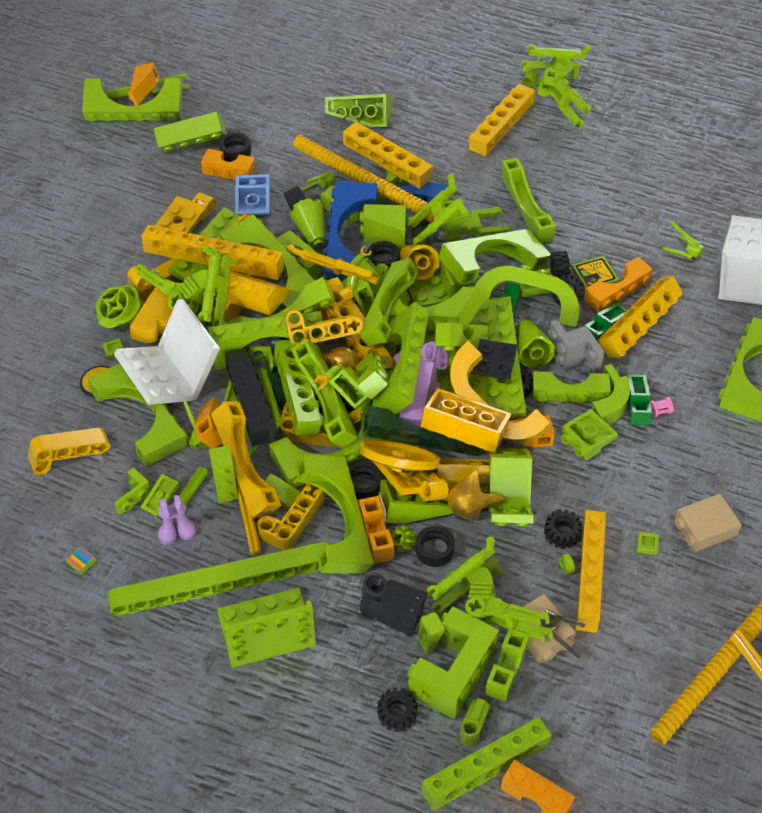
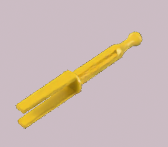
M293 245L286 246V250L291 255H297L302 260L331 269L337 275H355L374 285L378 282V278L372 276V271L347 263L342 258L336 260L309 250L296 249Z

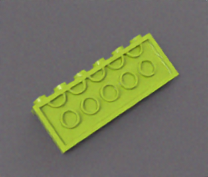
M224 207L199 235L219 239L220 234L230 229L241 216ZM177 259L169 267L168 273L184 282L187 276L191 277L203 269L208 270V265Z

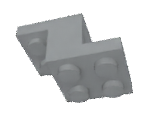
M558 320L551 321L548 338L554 344V357L557 365L561 366L564 372L584 365L587 372L600 373L604 351L587 326L566 332Z

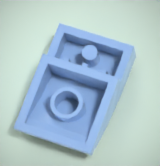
M269 174L236 175V214L240 216L245 213L248 215H270Z

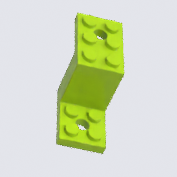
M498 448L495 453L488 451L490 460L489 494H500L504 497V501L488 506L491 522H495V525L505 526L507 523H516L517 526H528V523H533L534 518L530 507L532 457L528 448Z

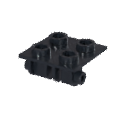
M480 339L478 351L482 354L483 359L473 368L472 374L497 378L499 383H505L506 380H510L518 345Z

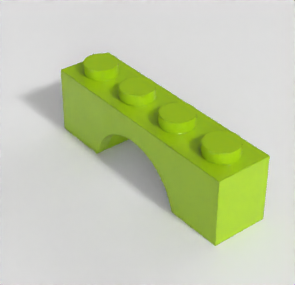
M533 371L532 401L593 403L610 396L609 374L590 373L589 377L582 383L566 384L559 381L553 372Z

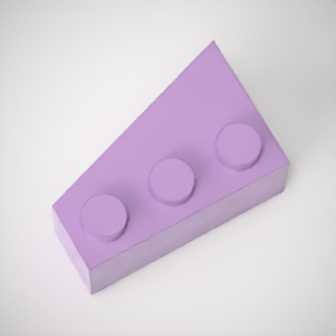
M420 361L413 403L400 411L399 419L402 429L425 431V428L421 427L424 408L437 388L440 389L441 387L437 379L434 362Z

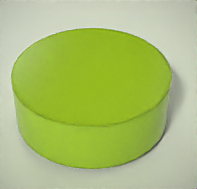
M570 554L560 555L559 563L565 575L575 573V565Z

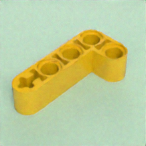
M172 258L151 270V272L157 271L161 273L163 277L176 283L182 281L168 273L169 267L177 259ZM133 266L127 273L128 283L138 290L139 298L146 301L155 286L137 275L139 270Z
M289 309L285 313L288 336L291 343L295 346L304 339L316 343L356 334L363 328L362 320L356 315H347L305 325L303 316L297 309ZM292 313L299 315V319L295 323L289 321V316ZM352 320L358 323L355 325L354 329L351 326H345L346 331H344V326L342 322H344L345 325L352 324ZM332 324H339L340 329L338 332L332 333L330 331ZM314 328L321 329V334L318 337L311 335ZM301 332L303 334L300 341L293 340L294 333Z
M287 403L285 404L281 416L282 424L280 425L282 439L288 437L291 442L341 448L330 442L324 427V420L323 426H320L319 434L296 435Z
M103 428L41 435L31 440L28 459L33 473L43 475L50 471L52 461L102 454L107 452L111 446Z
M306 484L282 521L270 516H264L258 520L259 538L280 550L291 549L324 502V491L313 485Z

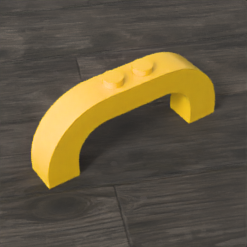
M467 341L458 350L452 361L450 370L451 383L457 395L486 404L469 385L470 372L483 357ZM536 409L523 421L509 422L502 440L512 443L531 441L551 427L550 422Z

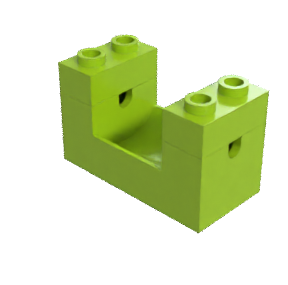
M452 606L449 613L445 612L441 618L444 626L441 644L459 653L447 672L420 657L416 664L413 663L408 670L409 680L407 685L409 686L411 697L415 696L417 700L455 720L496 652L499 630Z

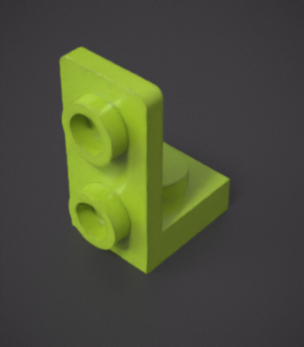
M134 467L127 472L129 477L128 484L132 490L114 503L116 512L119 515L131 510L135 504L144 500L151 491L149 481Z

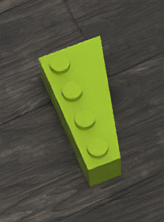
M218 112L154 128L158 148L162 151L164 150V152L172 151L173 148H183L193 144L218 140L227 134L224 120Z

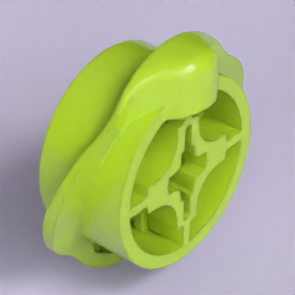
M132 285L115 286L105 290L96 303L98 324L104 328L112 329L116 326H125L131 323L141 307L138 290Z

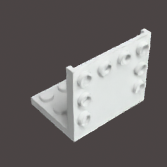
M732 215L721 253L718 299L762 305V219Z
M177 300L158 346L116 349L114 355L148 405L197 400L220 348L184 300Z

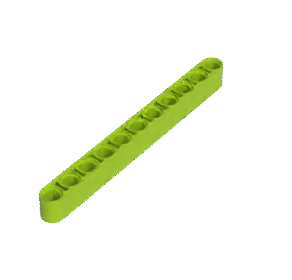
M315 543L114 588L107 594L110 613L114 616H121L320 571L317 553L326 544L331 543Z

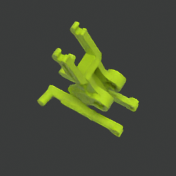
M587 44L582 51H575L574 49L538 48L534 45H529L527 48L529 56H548L550 58L553 57L550 62L523 60L520 65L523 67L522 71L527 72L529 69L545 71L542 81H540L537 87L538 94L543 97L551 95L558 103L559 109L575 127L578 124L579 129H582L584 121L578 117L569 104L572 101L580 112L586 110L587 115L591 111V106L582 99L574 88L570 87L567 79L571 71V78L577 79L579 69L581 68V64L571 62L570 59H585L587 53L591 50V46Z
M454 174L447 176L448 187L445 190L439 192L417 214L406 219L407 226L412 225L414 228L428 214L433 213L434 221L413 239L414 245L425 244V240L438 231L439 228L445 231L443 236L446 243L460 241L462 235L483 237L510 232L508 225L483 228L480 222L482 218H495L497 213L502 215L501 207L472 210L469 213L461 198L447 201L458 190Z
M205 245L202 251L210 256L208 270L203 269L191 277L187 276V279L185 278L181 284L166 279L157 271L151 272L142 264L135 266V269L139 270L137 275L170 296L168 305L171 309H174L177 300H184L187 305L191 306L192 312L196 314L199 305L203 301L202 311L197 317L201 322L211 321L213 300L216 295L215 291H217L212 326L226 325L224 314L228 300L230 266L237 264L235 259L224 255L221 268L219 269L220 252Z
M492 536L487 537L484 549L479 553H475L457 569L451 571L437 585H431L427 588L428 595H432L433 600L436 601L454 586L450 592L432 605L434 612L438 611L440 617L443 616L449 606L460 597H464L465 593L469 591V600L465 604L467 614L479 620L484 618L483 622L488 625L494 624L506 629L512 628L542 642L545 641V635H549L551 640L554 638L553 631L550 628L540 627L541 619H545L546 624L550 623L549 615L546 612H538L514 604H507L500 598H496V591L490 572L494 571L497 576H501L503 570L498 563V558L491 557L496 552L494 548L495 539Z

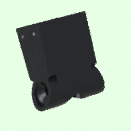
M369 573L363 580L360 612L366 617H376L377 621L412 637L422 616L427 593L392 579L387 581L379 573Z

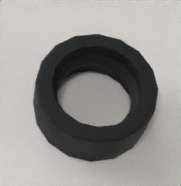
M232 132L226 134L220 140V151H223L226 161L232 162L237 159L238 155L250 156L251 154L250 139L243 133ZM231 145L244 146L238 150L227 149Z
M378 241L368 247L367 254L371 251L368 258H370V261L375 266L377 264H386L390 268L393 262L400 261L399 248L391 242ZM384 253L391 255L393 258L389 261H378L373 257Z
M369 462L352 464L349 467L351 480L361 474L370 475L375 479V483L368 488H359L354 485L356 499L361 500L377 496L382 479V472L379 468Z
M426 527L420 531L416 538L415 552L417 558L423 564L430 567L444 566L454 556L455 540L453 535L443 527ZM430 539H440L447 544V550L441 554H430L423 549V543Z

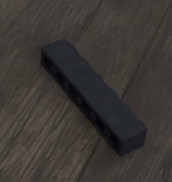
M247 348L224 353L226 369L237 402H240L246 417L245 427L251 445L255 446L275 441L274 433H277L276 422L271 420L273 419L271 408L266 406L268 405L267 396L262 394V382L257 380L259 375L257 368H253V356H249Z

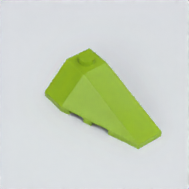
M388 94L325 97V113L372 128L388 127L392 114V96Z
M381 479L380 494L386 511L385 523L405 524L454 514L448 502L443 499L425 501L418 493L400 495L389 480Z

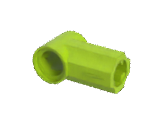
M483 699L471 700L465 719L461 723L460 741L465 746H475L480 740V733L490 709V705ZM469 730H470V731H473V732H475V733L469 734V733H467L466 731H469Z

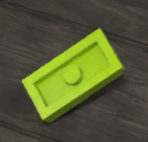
M161 474L141 505V509L160 518L158 515L160 500L165 498L168 504L178 489L179 482Z

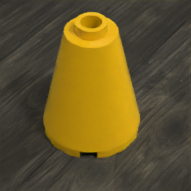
M407 245L400 251L401 260L411 258L419 271L416 277L418 280H426L432 277L435 270L439 267V255L429 245Z

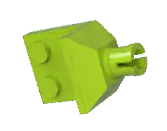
M441 261V275H435L426 280L415 279L414 283L407 289L412 303L415 302L425 308L448 300L463 286L475 285V282L460 285Z

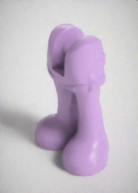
M428 342L422 345L420 361L434 362L435 368L439 370L445 369L448 366L449 357L447 352L443 350V347L435 346V342ZM401 351L394 356L393 360L396 365Z
M178 495L174 496V504L168 505L165 498L160 500L158 515L162 518V525L158 530V538L165 545H170L176 540L173 518H176L178 533L182 539H193L197 533L195 524L186 518V506Z

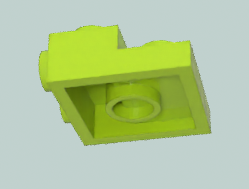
M590 409L563 425L560 436L565 445L570 444L574 448L577 457H583L587 461L600 453L603 446L615 440L618 433Z

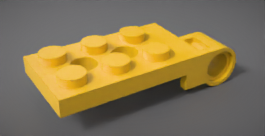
M201 192L197 193L192 201L177 195L155 226L192 233L200 220L205 221L208 215L215 210L217 200ZM177 220H183L181 223L175 224Z
M374 462L400 495L418 493L425 501L445 499L448 496L447 482L444 479H440L434 472L430 476L426 471L403 470L402 472L391 470L390 467Z

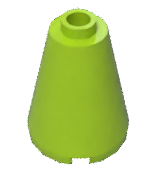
M311 198L301 200L293 206L292 212L290 210V217L310 246L321 248L326 243L322 202L319 199L312 201Z
M531 320L521 321L517 325V345L520 362L528 368H534L533 366L538 365L542 367L548 364L555 354L553 342Z

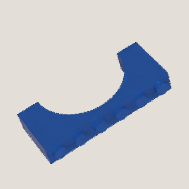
M336 181L335 188H332L331 194L334 202H330L332 217L328 218L330 232H327L326 242L329 245L325 247V256L336 260L342 258L347 263H351L357 256L342 244L339 238V231L343 222L351 214L364 209V204L377 205V183ZM323 267V273H326V280L338 277L340 281H344L348 277L343 274L337 275L333 270Z

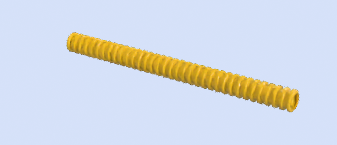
M298 135L293 142L295 149L352 178L356 182L377 183L378 194L399 205H406V209L413 211L415 214L427 204L426 201L398 188V186L346 160L303 135ZM433 213L428 214L425 219L433 222Z
M762 600L736 630H741L750 643L762 631ZM731 637L722 645V648L711 658L710 662L699 672L695 679L691 681L683 693L679 695L678 699L667 709L662 718L650 729V735L656 742L660 744L667 743L668 739L684 723V720H687L692 711L700 704V701H703L704 697L712 690V687H715L720 678L724 676V673L742 655Z

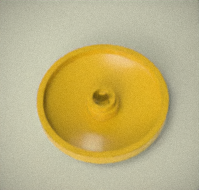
M364 440L360 443L359 453L378 464L390 467L391 470L402 472L403 470H433L438 468L440 457L429 450L394 441Z

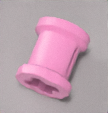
M665 397L661 401H650L653 418L664 413L672 414L674 411L673 403L669 397Z

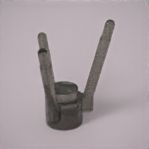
M548 609L545 612L549 615L550 623L546 624L545 619H541V626L548 627L551 630H558L562 621L582 628L585 627L584 623L560 616ZM553 632L554 639L576 658H580L579 653Z

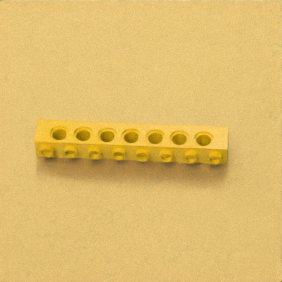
M148 225L141 235L143 250L146 253L209 265L210 256L202 251L203 246L207 245L220 252L219 268H221L222 257L227 255L237 261L235 266H230V270L278 280L284 269L283 252L153 225Z

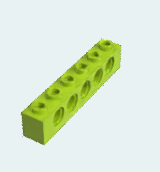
M278 340L275 343L274 357L295 434H319L320 426H323V415L319 413V401L315 400V390L296 362L291 350L295 345L290 340Z
M538 717L423 780L421 793L432 811H435L505 772L514 760L521 763L548 748L552 735L541 718Z

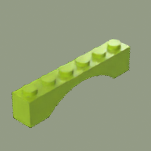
M518 157L502 161L500 176L530 231L541 244L554 241L556 225L550 214L542 211L536 203L528 186L524 168Z
M411 258L391 264L363 322V328L359 332L367 346L387 342L392 331L388 323L390 310L398 297L414 283L419 272Z
M321 277L306 284L299 297L289 307L275 315L263 318L238 316L226 322V324L285 316L289 309L294 308L301 314L315 312L316 310L330 307L331 303L336 302L329 282L324 277Z
M304 339L291 350L297 364L310 381L318 396L324 414V427L330 442L344 448L358 439V435L339 392L331 383L327 381V384L320 391L317 390L320 387L319 383L315 382L312 384L319 375H323L329 369L319 346L308 339Z

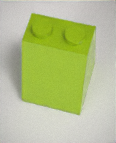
M364 204V212H360V222H363V224H360V234H364V242L373 244L378 241H388L395 244L400 252L405 246L406 205Z

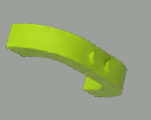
M521 265V268L500 266L486 272L475 285V287L479 288L484 300L492 299L495 289L501 283L507 281L550 290L558 296L561 302L559 323L578 327L581 312L579 299L568 283L560 278L549 275L550 271L539 269V272L531 271L532 267Z

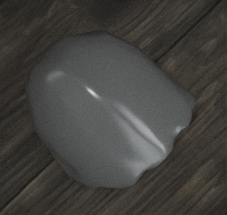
M422 220L416 227L413 228L412 225L408 227V236L413 245V239L432 222ZM439 231L434 232L427 238L425 244L433 245L437 241Z

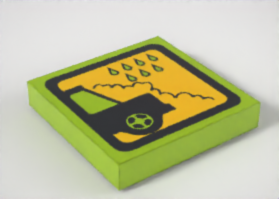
M604 256L576 263L571 267L575 276L583 283L584 289L597 281L611 284L619 282V278Z

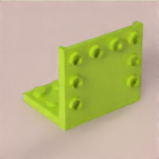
M300 588L217 608L232 668L316 646L313 607L310 600L306 601V605H304Z

